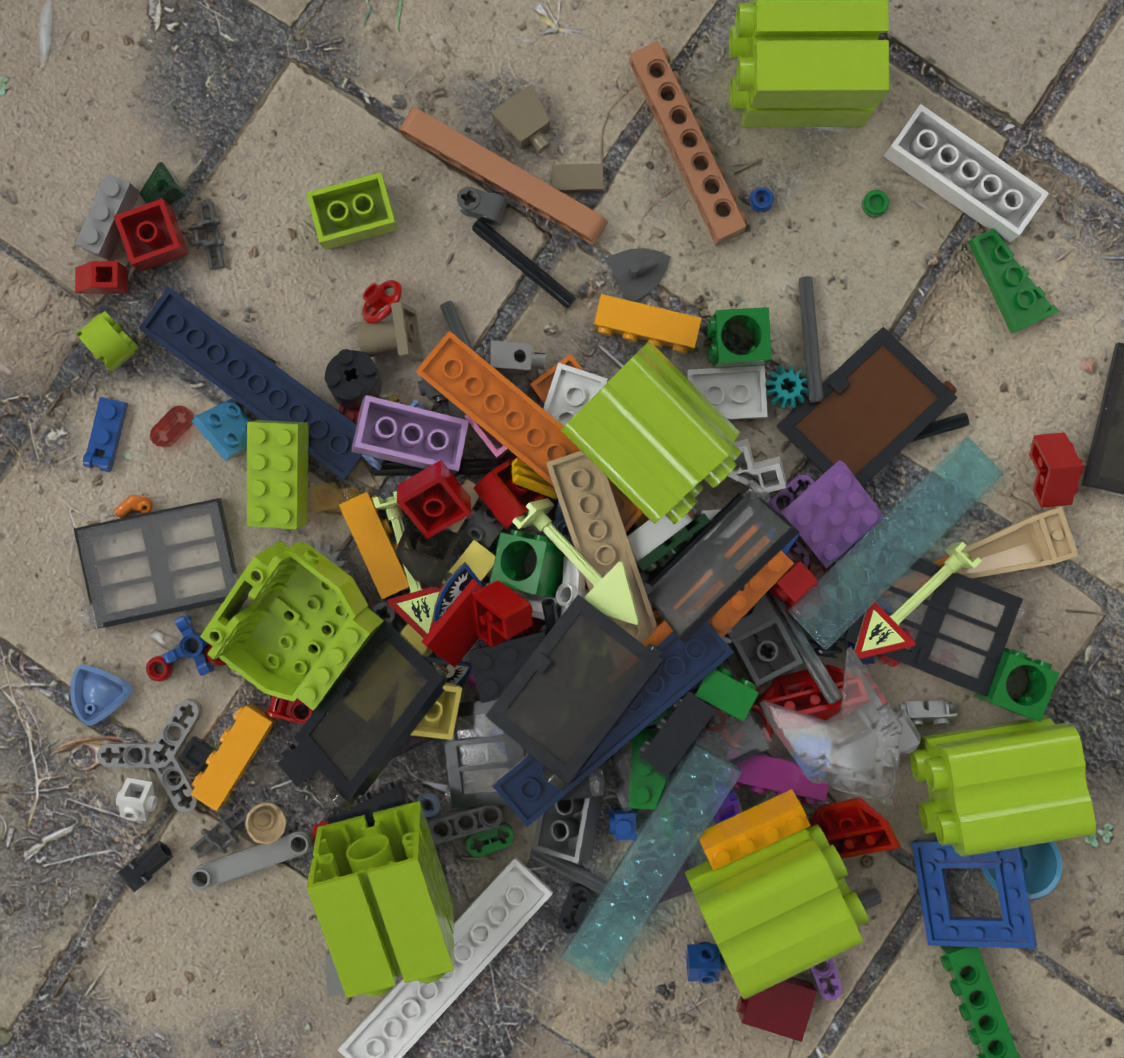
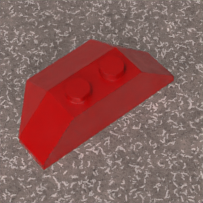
M829 664L824 665L842 694L841 700L834 704H829L808 669L778 676L766 695L760 700L768 726L794 731L845 718L871 699L863 677Z
M860 797L819 806L816 808L810 822V827L816 824L819 825L829 845H834L841 859L898 849L901 846L889 821Z

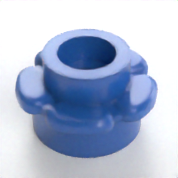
M759 187L752 191L749 196L751 208L756 212L769 211L772 208L771 204L774 202L773 193L764 187ZM763 198L764 202H760L759 199Z

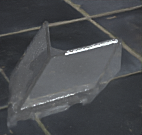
M852 647L846 649L841 712L825 721L767 701L760 703L770 726L811 782L817 784L822 782L833 786L836 790L870 801L875 799L883 802L886 806L894 808L893 790L897 782L900 755L898 744L903 724Z

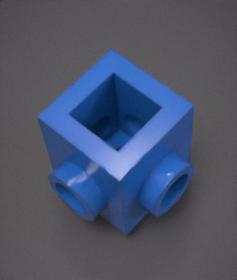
M709 942L687 944L686 967L688 981H700L704 984L719 981L720 972L725 971V960L722 954H719L717 944Z

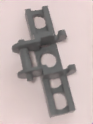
M212 201L203 204L198 203L201 221H199V225L192 224V226L188 227V231H192L194 240L191 246L196 247V249H199L200 246L206 248L209 269L225 268L221 248L224 245V240H220L218 225L221 222L220 219H216L214 203ZM205 207H209L210 215H204L203 210ZM198 231H204L205 240L199 241ZM211 231L216 233L214 240L207 238L208 233ZM216 247L217 252L212 253L210 248ZM215 256H218L219 265H213L212 259Z
M241 803L226 817L220 814L217 818L221 822L210 831L203 828L201 833L204 836L190 849L194 850L198 858H201L214 845H216L219 852L226 854V848L233 842L239 843L240 841L239 835L235 834L233 829L246 819V814L249 812L248 808ZM240 809L245 811V815L242 818L236 815V812ZM231 817L236 821L233 825L228 820ZM218 826L225 827L226 833L224 835L218 834ZM228 834L230 838L225 843H222L220 840ZM200 843L206 845V849L202 852L197 848Z

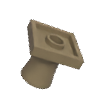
M402 302L391 303L393 321L358 324V344L361 352L369 357L398 349V356L413 362L424 360L417 310Z

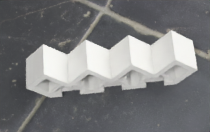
M748 439L733 442L741 451V454L734 461L737 466L728 477L737 482H742L759 494L786 488V478L780 456L754 463Z

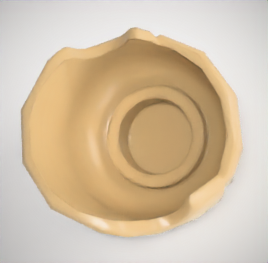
M262 802L254 805L246 814L245 827L254 842L269 845L278 841L285 833L286 817L276 804Z

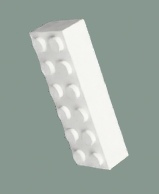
M921 104L883 155L987 229H995L999 236L1008 243L1020 236L1049 194L1046 190Z

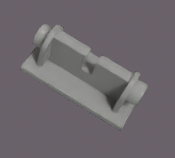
M947 700L927 701L928 710H924L923 701H904L903 704H899V711L905 709L916 728L923 727V724H933L934 727L938 728L946 727L957 717V714H950L953 712L952 702H947Z

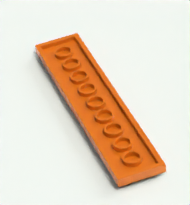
M451 331L446 333L415 371L552 486L553 483L546 462L581 451L561 431L564 427ZM607 477L625 532H627L643 512Z

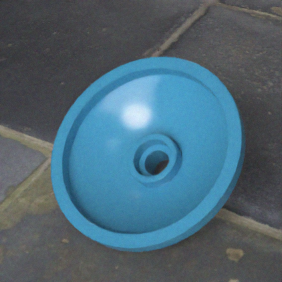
M1055 842L1022 847L1030 901L1048 895L1060 880L1062 858ZM981 868L989 884L998 891L995 868Z

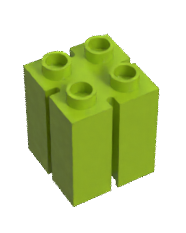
M750 0L749 3H738L736 25H731L729 32V58L738 59L736 77H731L729 107L730 110H742V128L864 127L874 113L875 108L878 107L889 91V40H878L880 33H888L889 31L888 0Z
M421 801L374 812L375 825L372 827L368 826L365 815L317 828L313 850L314 859L311 861L307 891L346 998L361 994L369 997L381 996L387 993L393 986H396V977L402 974L405 983L416 980L421 983H432L442 978L445 973L454 971V938L452 935L454 934V905Z

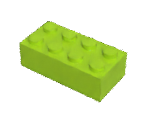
M269 420L247 422V526L299 529L308 525L309 423Z

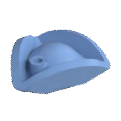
M84 664L76 668L70 687L73 709L81 722L88 726L94 725L110 715L133 692V686L125 680Z

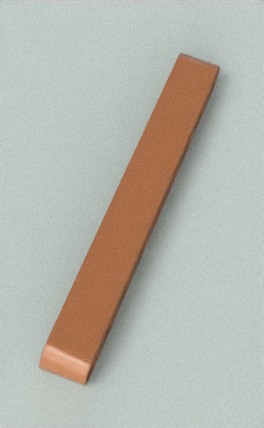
M411 108L399 128V132L409 140L589 244H596L608 224L607 219L599 213L417 108Z

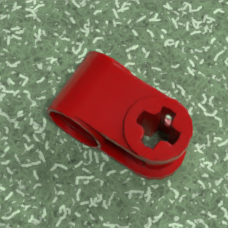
M272 696L270 706L265 710V714L274 718L303 724L314 711L308 707L309 715L308 717H303L299 712V707L304 703L299 699L293 702Z

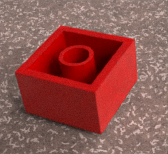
M163 198L114 216L130 264L142 272L189 255L173 208Z
M516 455L490 471L473 487L505 528L513 524L514 518L526 515L530 511L526 507L528 503L548 497L513 483L512 461L518 458Z
M442 460L397 485L396 502L427 539L471 514V497Z

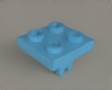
M233 399L196 415L192 420V423L203 434V437L211 443L225 461L247 450V422L251 420Z

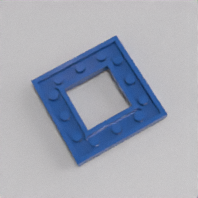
M938 839L914 840L912 842L928 945L1036 948L1037 940L1022 847L962 857L955 852L952 845L941 846ZM945 868H995L1003 918L952 917Z

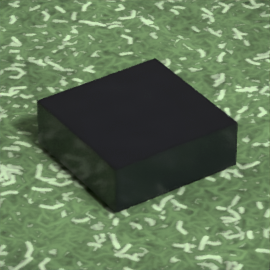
M193 736L179 759L198 772H202L207 765V758L216 749L197 736Z

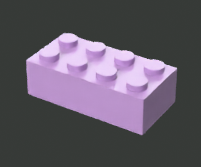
M366 395L361 403L351 452L426 469L442 460L454 475L460 468L469 420Z

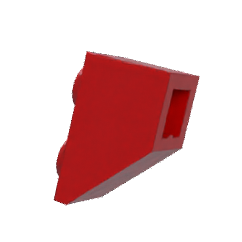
M91 261L75 267V293L128 294V268L118 261Z

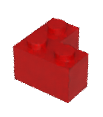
M1065 432L1034 435L1029 456L1037 470L1033 493L1040 507L1072 505L1074 496L1078 493L1080 475L1084 473V463L1078 458L1074 444L1069 441Z
M792 560L794 564L769 591L778 600L782 599L789 605L786 609L796 620L800 617V619L807 621L830 599L816 585L818 580L801 561Z
M499 580L472 593L476 635L492 648L533 626V608L530 602L523 599Z

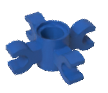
M183 615L175 619V624L183 638L179 643V647L162 654L166 664L185 656L194 659L201 676L214 671V666L207 661L205 656L209 643L200 637L202 633L195 632L189 615ZM193 638L199 642V650L197 652L190 648V642Z

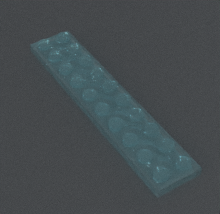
M969 437L964 438L788 611L824 650L828 649L1003 475V472Z
M695 742L660 797L655 810H652L579 928L562 952L561 959L606 985L742 774L740 768Z

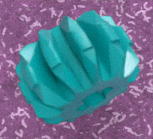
M789 365L786 371L783 366L777 368V373L771 371L769 373L771 380L765 382L766 387L772 388L766 391V396H774L770 402L772 405L779 400L780 409H784L787 403L791 409L796 407V401L799 403L804 401V397L801 394L808 393V388L802 387V385L808 382V379L803 378L800 380L799 376L802 374V370H798L793 374L794 368L792 365ZM783 384H790L792 388L787 391L782 390L781 386Z

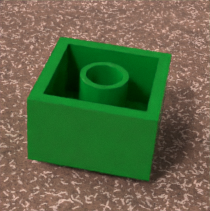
M717 666L716 670L714 669L705 676L695 696L745 723L759 696V692L755 691L756 685L743 678L738 682L731 678L733 674L730 671Z

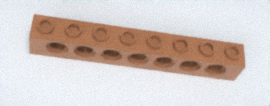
M656 41L630 53L629 65L716 246L742 234L747 227V218L744 211L737 208L735 192L731 186L727 187L724 180V169L720 163H716L713 157V146L709 140H705L702 134V123L698 117H694L691 111V100L688 94H683L680 88L681 80L677 71H672L669 65L670 56L666 48H661L659 42ZM657 70L660 71L663 76L660 78H655L650 74V72ZM669 93L674 99L665 101L661 95ZM680 116L685 122L683 124H676L672 118ZM691 139L696 145L694 147H687L684 145L683 140ZM703 162L707 169L703 171L697 170L694 167V163ZM709 184L714 185L718 192L710 194L705 190V186ZM719 207L725 208L728 211V216H719L716 213V209Z

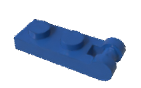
M104 397L99 398L87 452L83 457L84 467L93 468L95 466L99 467L101 471L111 472L128 403ZM99 449L105 450L103 458L97 457Z

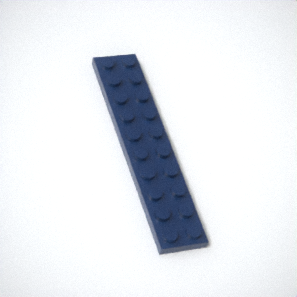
M170 287L165 290L139 329L262 420L309 423L308 454L343 480H347L363 458L362 454L351 452L357 424Z
M697 610L685 623L688 625L700 612ZM708 621L686 643L682 642L673 631L651 649L652 652L663 659L657 668V672L580 773L574 776L568 785L530 753L492 785L526 827L537 820L734 653ZM638 660L545 739L541 745L566 765L644 662Z

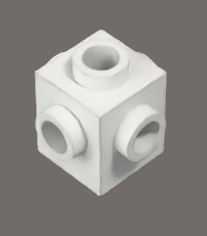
M126 778L116 798V805L119 807L121 817L130 821L147 820L149 813L154 812L157 805V796L154 795L152 782Z

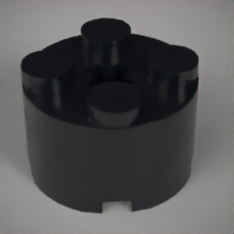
M343 349L328 363L325 371V382L339 405L347 409L356 410L361 407L362 400L366 395L379 397L381 392L380 375L374 361L367 354L356 350Z

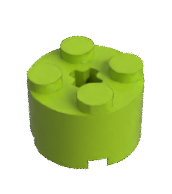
M106 311L96 315L76 332L86 347L97 359L105 363L104 366L112 373L134 356L139 349L137 344L128 337L120 325Z

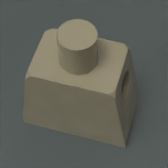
M532 84L492 111L494 123L520 149H524L532 143L537 152L542 153L551 145L544 135L550 130V120Z

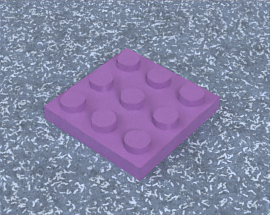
M840 460L781 512L782 516L799 531L798 534L801 540L825 568L829 567L884 517L846 464Z

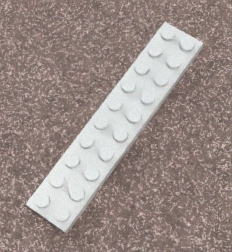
M515 856L454 922V934H452L454 938V971L445 973L442 978L432 983H421L417 980L405 983L402 978L339 1046L338 1051L345 1058H402L549 899L553 891Z

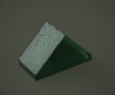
M159 162L139 194L146 204L163 198L171 205L187 193L175 174L163 162Z

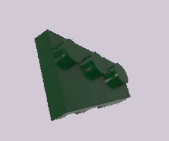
M705 513L693 519L689 524L637 561L639 573L644 571L645 574H648L658 566L657 560L661 557H664L666 560L678 551L676 546L683 542L686 545L696 535L695 532L710 522Z

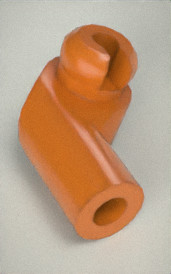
M130 495L114 509V512L119 518H124L131 511L145 514L151 511L153 503L146 496Z

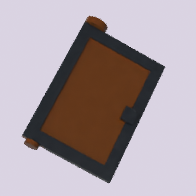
M882 327L822 383L823 400L821 402L812 403L809 401V396L806 397L776 427L823 474L840 460L846 464L863 487L957 400L958 397L955 395L957 389L949 381L942 383L887 329Z

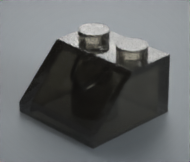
M409 519L395 553L415 581L441 588L459 534L442 530L427 539L413 521Z

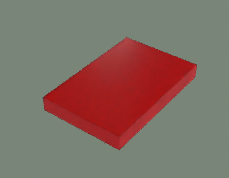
M473 579L421 641L454 668L479 639L476 635L472 593L483 587Z

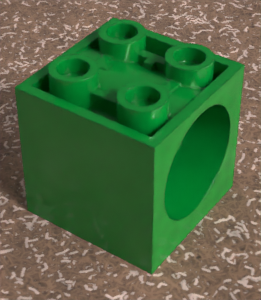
M769 307L716 310L713 316L709 318V323H706L707 338H711V347L708 348L707 354L708 363L712 364L713 368L766 366L772 360ZM729 325H741L751 333L754 345L745 355L733 354L725 348L721 339V332L723 333Z
M511 530L510 534L500 533L490 584L499 580L512 590L556 598V591L562 584L563 562L566 556L546 536ZM534 548L537 564L532 575L527 577L524 570V562L527 554Z
M1004 648L987 696L975 693L974 697L1041 722L1060 673L1052 670V664L1027 657V654L1014 649ZM1022 666L1027 674V686L1019 697L1011 699L1007 693L1006 681L1013 669Z

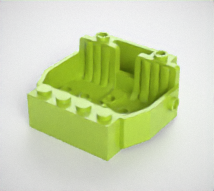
M279 541L253 557L200 637L212 646L207 654L213 660L219 657L232 671L238 672L263 693L293 702L299 699L314 711L384 620L367 608L368 604L354 579L310 544L296 542L288 547L285 543ZM247 598H252L247 608L239 612ZM288 611L293 613L294 618L288 614ZM326 625L330 626L331 632L326 630ZM312 644L317 646L318 651L312 648Z

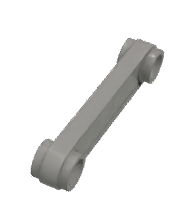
M297 830L281 836L278 841L269 845L257 844L200 864L191 872L190 884L198 890L207 889L301 856L312 847V835L306 830ZM295 837L303 838L306 842V847L301 848L297 846ZM201 871L207 875V882L199 879L198 872Z

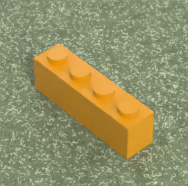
M601 294L593 329H597V333L604 336H612L614 333L622 335V339L629 342H637L638 339L650 341L656 348H662L664 345L672 347L673 352L687 354L688 351L692 352L695 348L702 318Z
M365 492L339 504V507L381 599H385L409 588V583L400 558L401 554L397 542L394 543L390 536V533L393 532L387 518L383 520L379 512L380 509L375 508L373 498L377 496H372L371 493Z
M253 703L245 707L241 706L233 717L236 721L231 729L227 728L219 740L222 743L218 751L213 750L206 760L208 767L205 772H200L192 783V786L195 788L190 795L215 811H218L225 805L277 721V718L266 715L263 709Z
M791 789L696 834L713 871L810 827V823L801 803Z

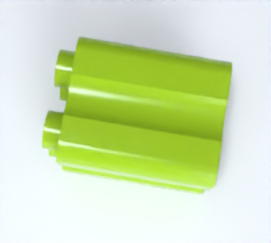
M650 341L561 429L654 524L663 516H666L673 524L680 521L697 503L695 497L703 489L699 482L705 479L712 488L716 487L737 466L734 461L741 454V451L733 443L739 436L740 431Z
M1043 716L1041 722L1028 718L921 736L919 749L909 753L910 766L916 782L926 781L928 801L919 802L918 804L919 818L926 834L935 833L941 846L952 845L955 852L962 857L1090 836L1096 833L1093 804L1086 782V764L1082 742L1078 731L1072 725L1066 723L1055 724L1051 718Z
M818 824L792 834L713 871L709 861H705L685 871L704 919L744 1000L864 943L858 927L870 922L858 896L854 891H850L844 877L848 876V872L833 844L829 845Z

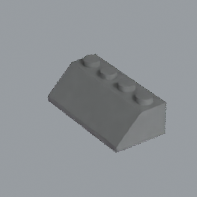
M610 758L590 774L594 798L559 800L538 818L532 850L577 864L592 859Z

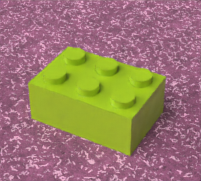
M381 172L306 192L318 240L325 250L399 230L386 181Z

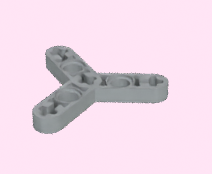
M187 699L180 702L155 743L110 742L103 745L97 753L99 763L105 767L154 768L175 808L181 813L193 811L198 807L200 801L190 795L195 787L192 786L193 781L179 759L178 753L201 716V704L195 699ZM193 706L191 711L194 715L186 717L184 722L176 720V718L180 720L185 716L186 710L183 709L184 707ZM172 726H177L181 729L182 736L179 740H174L170 737L169 730ZM167 744L172 745L165 752L167 759L160 761V755L157 751L164 750ZM133 748H139L142 751L143 758L140 762L132 760L130 753ZM110 749L112 753L124 751L123 756L112 758L111 761L110 757L106 756L105 753ZM171 771H177L181 775L179 784L174 785L169 781L168 775ZM186 785L187 788H185L184 790H182V791L176 793L175 790H177V789L181 788L182 786ZM184 795L192 797L193 800L190 802V805L182 803V800L185 798Z

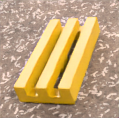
M520 458L512 461V480L514 484L557 499L555 489L550 483Z

